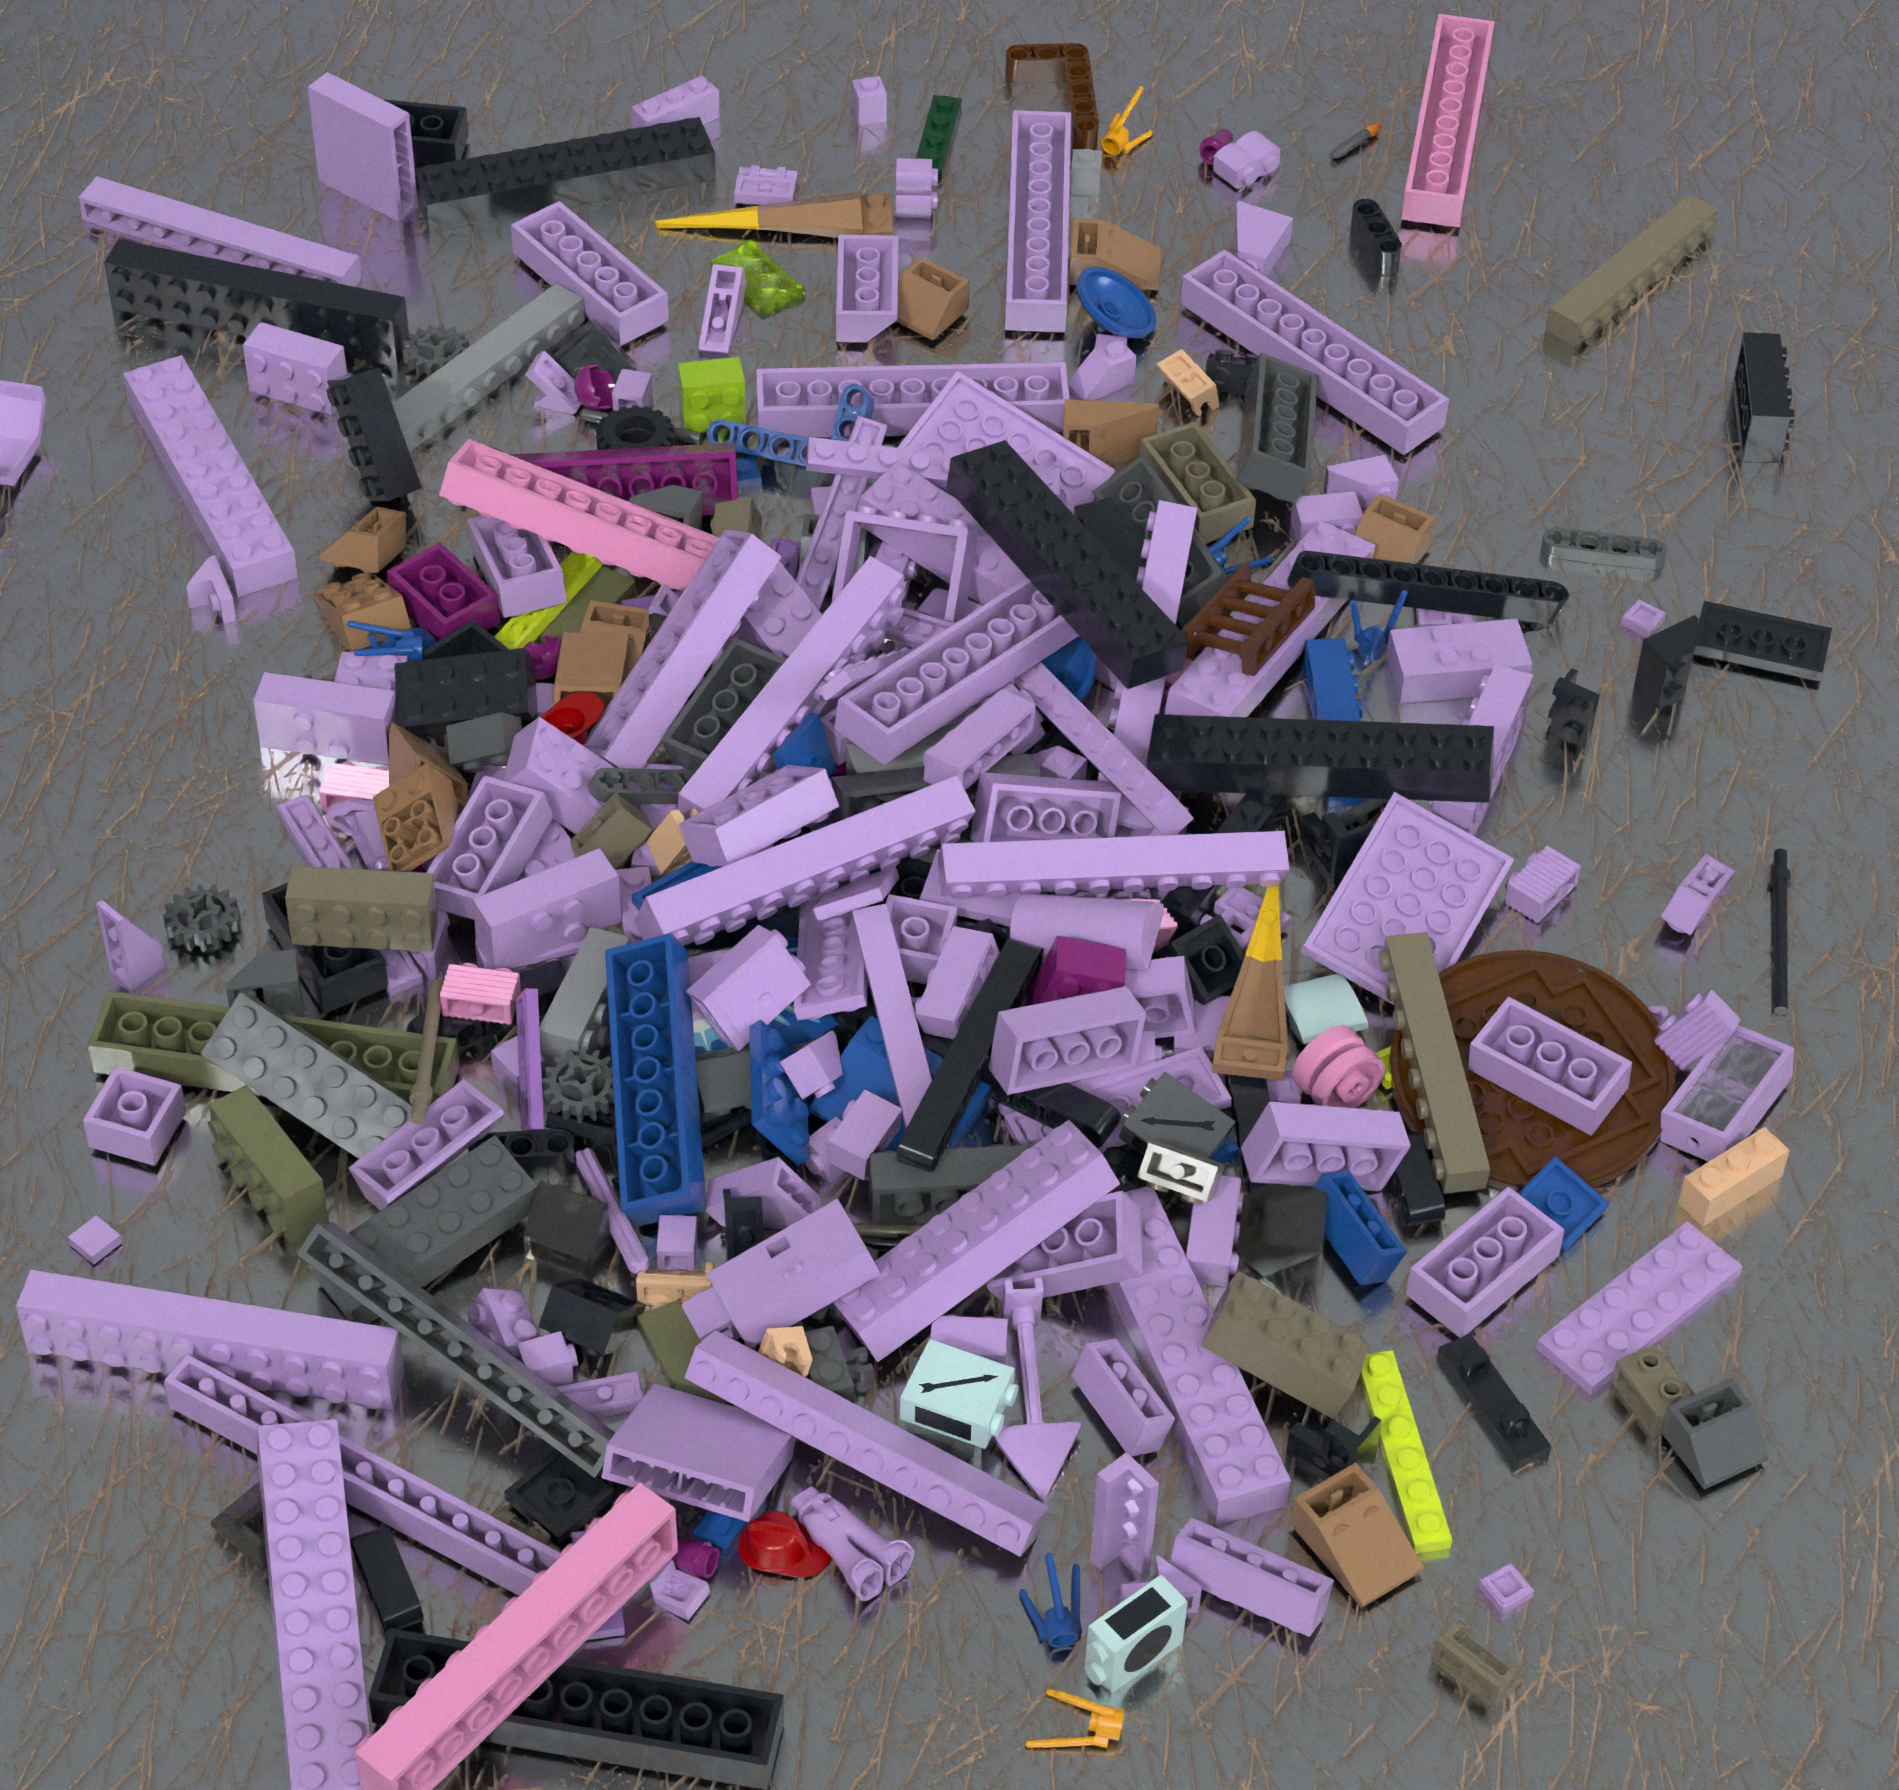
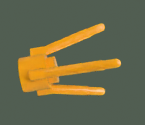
M1143 86L1138 87L1121 116L1120 113H1115L1104 137L1100 141L1103 150L1110 155H1118L1121 151L1124 154H1128L1133 147L1154 134L1153 130H1149L1129 142V131L1123 126L1144 90Z
M1047 1688L1046 1694L1048 1696L1091 1711L1088 1731L1095 1732V1736L1027 1740L1025 1746L1027 1748L1094 1745L1107 1748L1109 1739L1119 1741L1125 1709L1104 1704L1100 1705L1061 1690Z

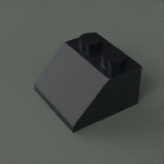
M1695 615L1643 639L1634 686L1658 709L1671 703H1677L1685 696L1699 618Z
M1218 914L1159 949L1151 957L1152 959L1184 956L1194 1000L1205 1005L1235 986L1245 954L1221 914Z
M577 1278L552 1285L538 1327L549 1331V1334L561 1331L565 1343L575 1342L583 1346V1352L595 1357H603V1355L620 1349L636 1325L637 1316L643 1314L646 1305L584 1278Z

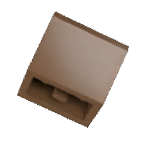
M920 257L902 273L898 281L896 322L934 340L969 309L970 281Z
M1379 493L1364 511L1354 535L1376 545L1373 559L1417 564L1432 545L1436 517Z
M375 507L320 554V561L332 563L336 567L349 566L359 568L365 573L380 572L406 548V512Z

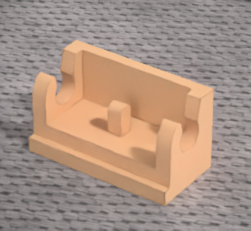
M1183 349L1157 363L1162 379L1168 384L1172 383L1191 403L1192 410L1197 416L1202 415L1200 408L1205 402H1207L1212 411L1220 407L1216 384Z
M678 809L670 811L646 841L661 875L673 872L692 861L679 824L684 821V816ZM693 809L690 812L691 817H693L694 815L700 812L696 809Z
M706 1261L705 1271L647 1269L646 1271L638 1272L636 1280L637 1301L651 1306H664L680 1300L682 1304L687 1302L696 1293L713 1287L707 1273L714 1270V1261Z
M803 1326L766 1329L758 1353L806 1378L813 1359Z

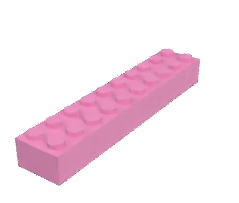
M1438 14L1406 182L1401 220L1460 228L1495 21Z
M468 439L448 462L439 496L447 498L454 505L470 507L477 510L482 516L498 518L508 522L515 529H525L536 533L543 540L556 541L568 546L573 552L589 554L598 558L604 564L617 565L627 569L634 576L647 577L657 581L661 586L665 584L670 589H677L682 592L685 591L719 539V537L471 439Z
M641 1482L630 1492L622 1493L614 1503L613 1508L605 1516L596 1518L589 1525L585 1535L575 1544L567 1545L561 1552L558 1560L548 1570L540 1571L534 1577L528 1589L519 1597L515 1596L510 1599L503 1608L502 1613L491 1624H484L477 1631L474 1640L462 1651L458 1650L453 1653L447 1660L445 1667L434 1678L426 1679L419 1686L416 1695L404 1706L401 1705L395 1708L389 1715L386 1723L375 1734L367 1735L360 1742L355 1752L361 1790H432L678 1552L675 1508Z

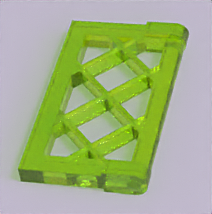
M751 239L710 261L711 267H713V264H737V267L742 265L758 266L757 273L744 272L746 279L755 280L753 287H749L746 284L744 298L762 314L802 296L806 291L802 284L798 283ZM753 253L757 258H748L745 256ZM767 266L775 274L761 273L762 267ZM759 280L776 282L774 288L758 287ZM780 282H785L789 288L779 289ZM759 295H767L772 297L764 301Z

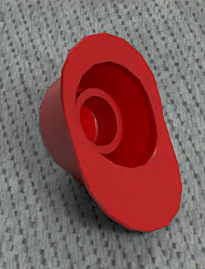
M577 692L559 700L539 717L581 745H584L588 729L603 714L604 704L602 699L596 694Z
M769 1511L752 1520L749 1527L742 1533L738 1544V1552L742 1561L749 1567L790 1577L807 1578L817 1575L827 1567L831 1559L830 1555L810 1538L803 1524L796 1522L790 1515L780 1511Z

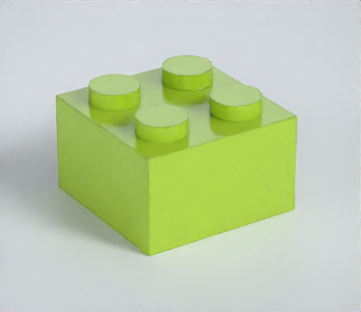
M740 357L678 363L679 408L683 429L704 433L707 432L709 426L716 420L746 424L745 379Z

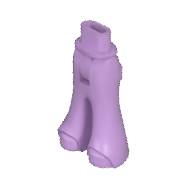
M811 1486L792 1499L791 1506L798 1512V1520L804 1525L810 1538L830 1555L844 1575L848 1585L860 1600L867 1601L877 1596L881 1592L883 1581L891 1587L902 1579L909 1570L915 1551L907 1542L889 1539L877 1533L827 1492L820 1493L815 1487Z

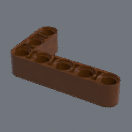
M1080 43L1019 44L1010 46L1006 50V79L1013 83L1063 82L1067 112H1071L1072 148L1097 150L1099 120L1087 47Z

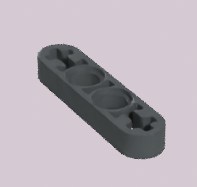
M1550 528L1546 530L1541 545L1542 552L1554 559L1647 570L1661 568L1665 563L1667 554L1666 545L1657 539L1565 528ZM1590 544L1595 546L1596 549L1587 550L1580 545ZM1623 548L1627 550V553H1616L1612 549Z
M600 768L590 780L588 790L591 796L604 803L617 792L627 801L634 804H678V793L697 770ZM629 781L639 783L644 791L633 789ZM660 782L669 783L674 788V792H669L662 788Z

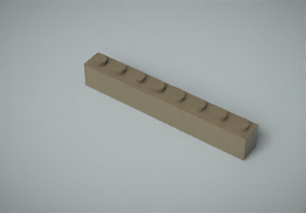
M1690 194L1685 196L1549 307L1545 331L1573 347L1584 339L1590 338L1599 326L1607 324L1620 309H1625L1634 297L1643 294L1651 283L1660 280L1669 268L1677 266L1686 254L1695 251L1704 239L1710 238L1717 228V222L1715 221L1718 209Z
M1428 933L1386 936L1384 949L1378 953L1379 967L1381 972H1386L1387 974L1386 994L1389 1001H1394V1026L1396 1030H1401L1402 1032L1401 1053L1404 1060L1409 1059L1411 1067L1408 1070L1409 1084L1412 1090H1417V1115L1420 1120L1424 1119L1425 1121L1424 1142L1426 1149L1433 1152L1432 1168L1436 1179L1440 1180L1443 1194L1486 1189L1490 1166Z

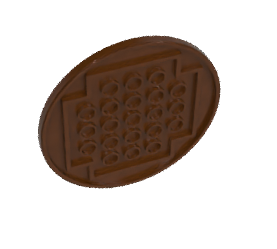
M1508 950L1482 954L1460 961L1438 973L1490 1166L1487 1186L1499 1190H1505L1509 1186L1519 1193L1556 1156L1591 1188H1595L1623 1175L1650 1152L1662 1132L1661 1112L1675 1094L1674 1060H1671L1670 1056L1666 1055L1665 1051L1661 1050L1660 1046L1656 1045L1654 1041L1660 1030L1657 1027L1659 1023L1645 1004L1630 989L1600 969L1582 961L1558 954L1531 950ZM1508 996L1632 1062L1629 1088L1592 1136L1468 1069L1471 1042ZM1395 1029L1389 1057V1073L1391 1074L1393 1095L1408 1127L1412 1132H1419L1425 1146L1424 1119L1420 1120L1417 1115V1090H1412L1410 1087L1408 1070L1411 1067L1409 1059L1404 1060L1402 1057L1401 1039L1403 1036L1401 1030Z

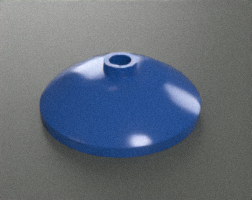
M1090 267L1080 274L1076 284L1078 297L1082 306L1096 324L1113 334L1125 338H1143L1151 333L1156 325L1154 308L1146 295L1133 282L1121 274L1103 267Z
M1080 636L1040 661L1080 702L1084 699L1092 687L1096 676L1097 659L1095 653ZM1035 706V708H1036V709L1038 710V712L1041 714V716L1043 717V719H1044V720H1048V719L1042 714V712Z

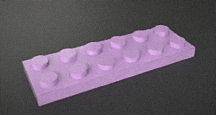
M819 892L808 896V900L800 904L797 958L805 966L806 971L803 974L811 985L794 1000V1012L797 1021L808 1018L818 1019L824 1015L841 1011L852 1012L867 1006L868 978L852 918V911L821 921L817 920L813 908L824 896L820 895Z
M1202 1046L1082 1088V1090L1112 1104L1122 1117L1131 1104L1137 1107L1143 1100L1140 1093L1149 1080L1153 1078L1157 1081L1165 1071L1217 1109L1222 1110L1231 1107V1096L1218 1074L1212 1073L1213 1065ZM1017 1111L1004 1115L1005 1125L1016 1145L1038 1143L1054 1130ZM1121 1123L1118 1124L1103 1146L1097 1148L1100 1152H1104L1110 1147L1127 1144L1119 1138L1123 1126Z
M1687 1221L1537 1340L1536 1349L1592 1395L1613 1378L1617 1360L1654 1345L1741 1275L1743 1266Z

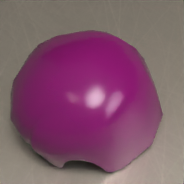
M598 364L586 365L578 371L575 378L574 390L579 402L585 408L595 411L613 408L612 392L615 383L611 374L607 370H597Z
M546 634V642L544 644L530 641L525 645L524 648L535 659L536 680H545L556 675L562 643L560 636L552 637Z

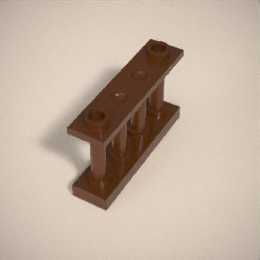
M1243 563L1235 573L1231 574L1228 581L1194 618L1182 628L1181 632L1189 639L1186 658L1190 659L1202 645L1238 654L1240 659H1242V673L1255 676L1314 610V580L1302 577L1293 588L1285 590L1251 581L1250 564ZM1250 594L1280 603L1270 607L1244 599ZM1235 611L1263 618L1264 620L1259 624H1254L1228 616ZM1217 628L1249 637L1241 642L1214 635L1213 633Z

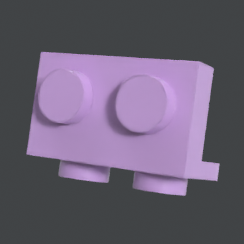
M483 1288L467 1312L469 1323L512 1356L519 1357L517 1343L540 1337L521 1290Z

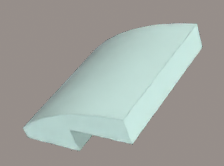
M1334 974L1284 986L1285 1012L1289 1015L1290 1029L1302 1044L1310 1043L1319 1034L1336 1026L1345 1025L1351 1027L1355 1032L1368 1029V1021L1360 1002L1342 975Z

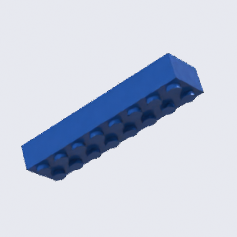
M672 933L605 950L621 1211L638 1226L659 1222L660 1215H689L707 1210L691 998L685 992L690 987L688 951Z

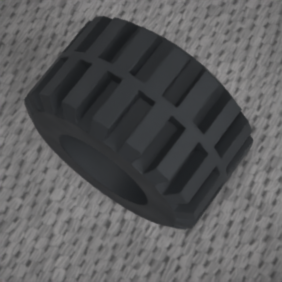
M632 405L630 408H626V406L620 407L619 411L613 410L609 412L608 417H603L600 420V425H597V450L675 446L674 425L671 424V419L668 416H663V412L660 410L653 411L652 407L645 406L642 408L639 405Z

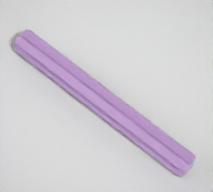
M586 1148L583 1151L578 1150L575 1154L576 1164L629 1270L635 1274L640 1271H646L649 1267L648 1257L627 1215L621 1211V1204L594 1151L591 1148Z

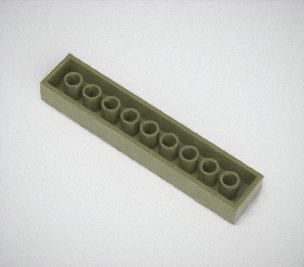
M108 991L88 1043L93 1072L110 1075L116 1066L180 1085L230 1092L246 1085L200 1054L230 1007ZM282 1015L408 1099L410 1098L411 1087L416 1083L423 1034ZM437 1036L430 1082L433 1090L431 1104L454 1086L460 1066L457 1039ZM248 1086L255 1095L263 1096L262 1094Z

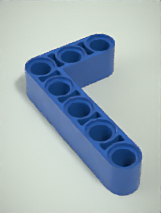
M851 384L843 390L831 440L848 442L849 438L844 436V429L848 424L855 423L858 416L871 420L874 397L869 390L859 384ZM856 393H863V404L853 408L851 405L852 397ZM716 420L707 430L709 442L711 444H721L718 440V434L722 429L729 428L730 438L724 443H734L736 454L749 457L754 456L758 459L806 469L807 443L809 438L727 420ZM758 434L760 444L757 448L750 450L748 448V440L752 435ZM783 441H789V452L784 456H779L777 452L779 444Z

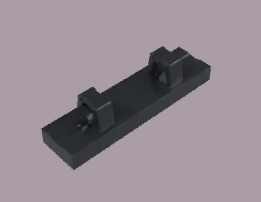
M1471 1333L1438 1348L1437 1356L1517 1469L1550 1454L1551 1445L1532 1420L1530 1412L1517 1399L1490 1361V1356L1483 1347H1480ZM1480 1371L1483 1372V1373L1478 1374V1375H1476V1376H1474V1377H1471V1375H1473V1374H1475V1373H1478V1372H1480Z

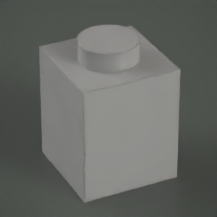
M1073 149L1070 195L1099 197L1102 151Z

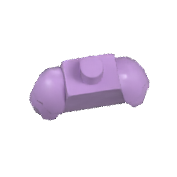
M349 798L345 802L331 805L325 814L326 821L332 826L341 829L346 835L352 836L368 870L390 871L373 800Z

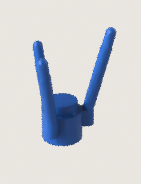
M1249 516L1234 526L1215 544L1208 547L1226 575L1235 573L1242 564L1224 568L1227 558L1221 549L1251 521ZM1266 557L1246 563L1250 564L1251 569L1273 562V557Z
M1406 590L1401 591L1383 632L1379 625L1368 627L1363 631L1356 600H1351V613L1355 631L1354 641L1359 643L1358 654L1361 658L1367 661H1376L1382 658L1385 644H1388L1390 630H1393L1407 596Z
M348 621L347 626L351 628L402 638V640H395V647L359 649L354 651L355 656L402 655L407 656L408 662L423 660L422 636H414V631H401Z
M1047 1553L1045 1560L1054 1607L1046 1611V1617L1042 1620L1026 1590L1021 1589L1019 1595L1037 1627L1039 1639L1041 1641L1048 1640V1644L1052 1647H1065L1075 1643L1079 1639V1634L1083 1632L1080 1622V1566L1074 1564L1072 1567L1071 1612H1069L1068 1607L1063 1606L1053 1555Z

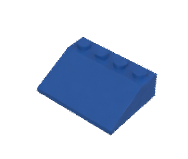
M870 1016L851 1039L840 1057L843 1075L832 1081L836 1088L818 1099L815 1097L809 1106V1112L827 1123L834 1117L843 1121V1113L848 1103L852 1099L857 1101L864 1090L900 1107L878 1019ZM924 1047L931 1079H933L944 1058ZM983 1081L980 1082L948 1144L949 1149L958 1147L985 1113L992 1086ZM901 1117L900 1130L885 1151L897 1152L900 1140L906 1130L903 1117Z

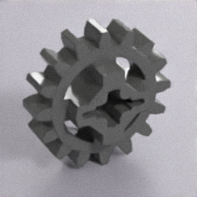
M428 324L427 330L418 327L416 328L417 335H407L408 341H403L404 363H407L409 371L416 369L417 376L428 373L429 377L469 347V341L465 339L463 332L456 333V327L454 326L447 330L444 328V324H440L438 328H433L431 324Z
M198 884L197 891L192 892L190 888L186 887L184 888V896L174 894V904L166 903V914H163L167 936L168 938H174L176 946L186 943L188 951H191L195 945L200 946L202 952L206 951L209 944H212L215 948H220L219 940L223 939L230 942L232 940L230 932H238L239 930L238 922L241 921L237 899L235 897L230 898L227 889L218 893L216 885H212L209 890H204L203 885Z
M581 1048L579 1055L574 1056L570 1050H567L566 1059L562 1060L557 1056L553 1058L555 1068L546 1067V1078L542 1079L544 1101L546 1104L551 1105L553 1114L562 1110L563 1120L567 1121L572 1115H576L578 1123H582L585 1115H589L595 1121L597 1120L596 1112L599 1110L605 1114L610 1112L609 1103L614 1104L612 1060L609 1056L601 1060L599 1050H595L590 1056L586 1054L585 1048Z

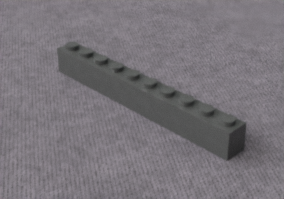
M334 1222L317 1223L297 1252L299 1257L594 1478L602 1477L606 1446L615 1434L613 1430Z

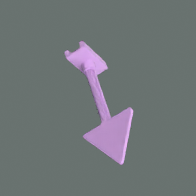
M1042 1277L1034 1278V1287L1028 1289H1013L1012 1279L1004 1280L1001 1317L1002 1319H1008L1007 1326H1013L1018 1334L1027 1424L1002 1426L998 1437L992 1436V1439L1039 1501L1043 1502L1046 1500L1080 1432L1081 1423H1044L1042 1421L1033 1328L1036 1324H1040L1043 1299Z

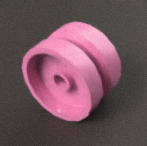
M1341 1025L1332 1027L1319 1034L1304 1048L1293 1065L1292 1078L1305 1094L1311 1095L1315 1105L1357 1108L1379 1086L1384 1076L1385 1065L1371 1048L1365 1047L1362 1038L1351 1027Z

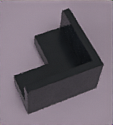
M596 318L585 325L551 356L573 379L582 367L598 364L599 367L596 369L609 371L614 383H616L622 369L630 370L636 365L633 359Z
M471 620L422 652L423 660L510 649L474 620Z
M1315 812L1304 815L1302 818L1300 839L1331 883L1336 884L1343 880L1374 826L1371 823H1367L1347 830L1335 812L1323 815L1322 821Z
M730 1188L723 1189L726 1257L728 1262L782 1230L763 1231L761 1197L731 1199Z
M1375 1416L1360 1435L1334 1420L1327 1427L1315 1420H1310L1306 1426L1297 1422L1289 1431L1286 1454L1327 1479L1354 1463H1357L1366 1473L1376 1459L1382 1420Z

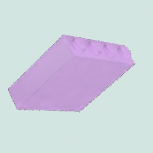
M328 72L310 84L307 88L319 181L400 222L418 208L409 113Z
M654 1383L607 1443L602 1478L633 1488L641 1482L657 1495L749 1522L792 1460L796 1437L743 1409Z

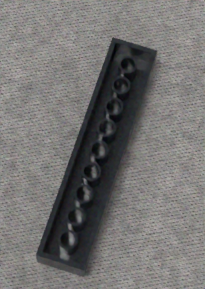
M700 117L686 118L679 121L658 123L646 127L630 128L618 132L602 133L596 136L415 168L417 198L429 233L534 214L558 201L562 202L566 207H573L716 180L715 151Z
M118 239L104 261L112 309L248 337L258 324L263 322L344 346L346 357L395 367L399 365L403 357V341H408L409 329L406 300L403 296Z
M1006 440L951 457L946 488L1127 690L1183 670L1189 639Z
M1155 714L1147 756V769L1169 791L1390 799L1393 793L1396 792L1408 800L1490 803L1494 762V726Z
M390 1628L368 1697L372 1723L385 1724L395 1708L401 1705L404 1706L416 1695L419 1686L426 1679L434 1678L445 1667L447 1660L453 1653L458 1650L462 1651L471 1642ZM568 1658L497 1726L483 1742L768 1790L784 1723V1695Z

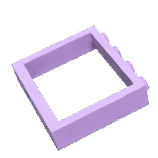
M858 506L857 512L846 510L832 602L853 578L861 525L865 523L957 537L944 620L957 623L965 617L979 531L968 528L969 522L950 519L949 525L938 524L937 517L919 515L918 521L907 519L908 513L891 510L888 511V516L877 515L878 509Z

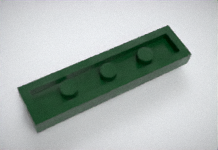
M933 95L915 159H932V168L938 169V179L942 180L962 108V98Z

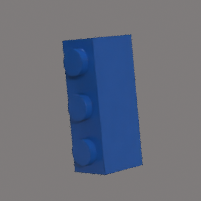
M1349 1170L1323 1173L1302 1203L1359 1285L1386 1282L1407 1253L1404 1246Z

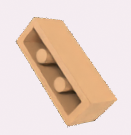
M1763 1127L1685 1176L1678 1204L1704 1227L1781 1178L1790 1150L1766 1127Z

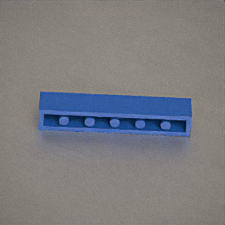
M1345 638L1306 640L1303 663L1313 720L1360 721L1363 714L1362 700L1356 699L1358 694L1357 675H1352L1351 673L1354 669V657L1352 651H1347ZM1327 797L1329 807L1356 806L1367 799Z

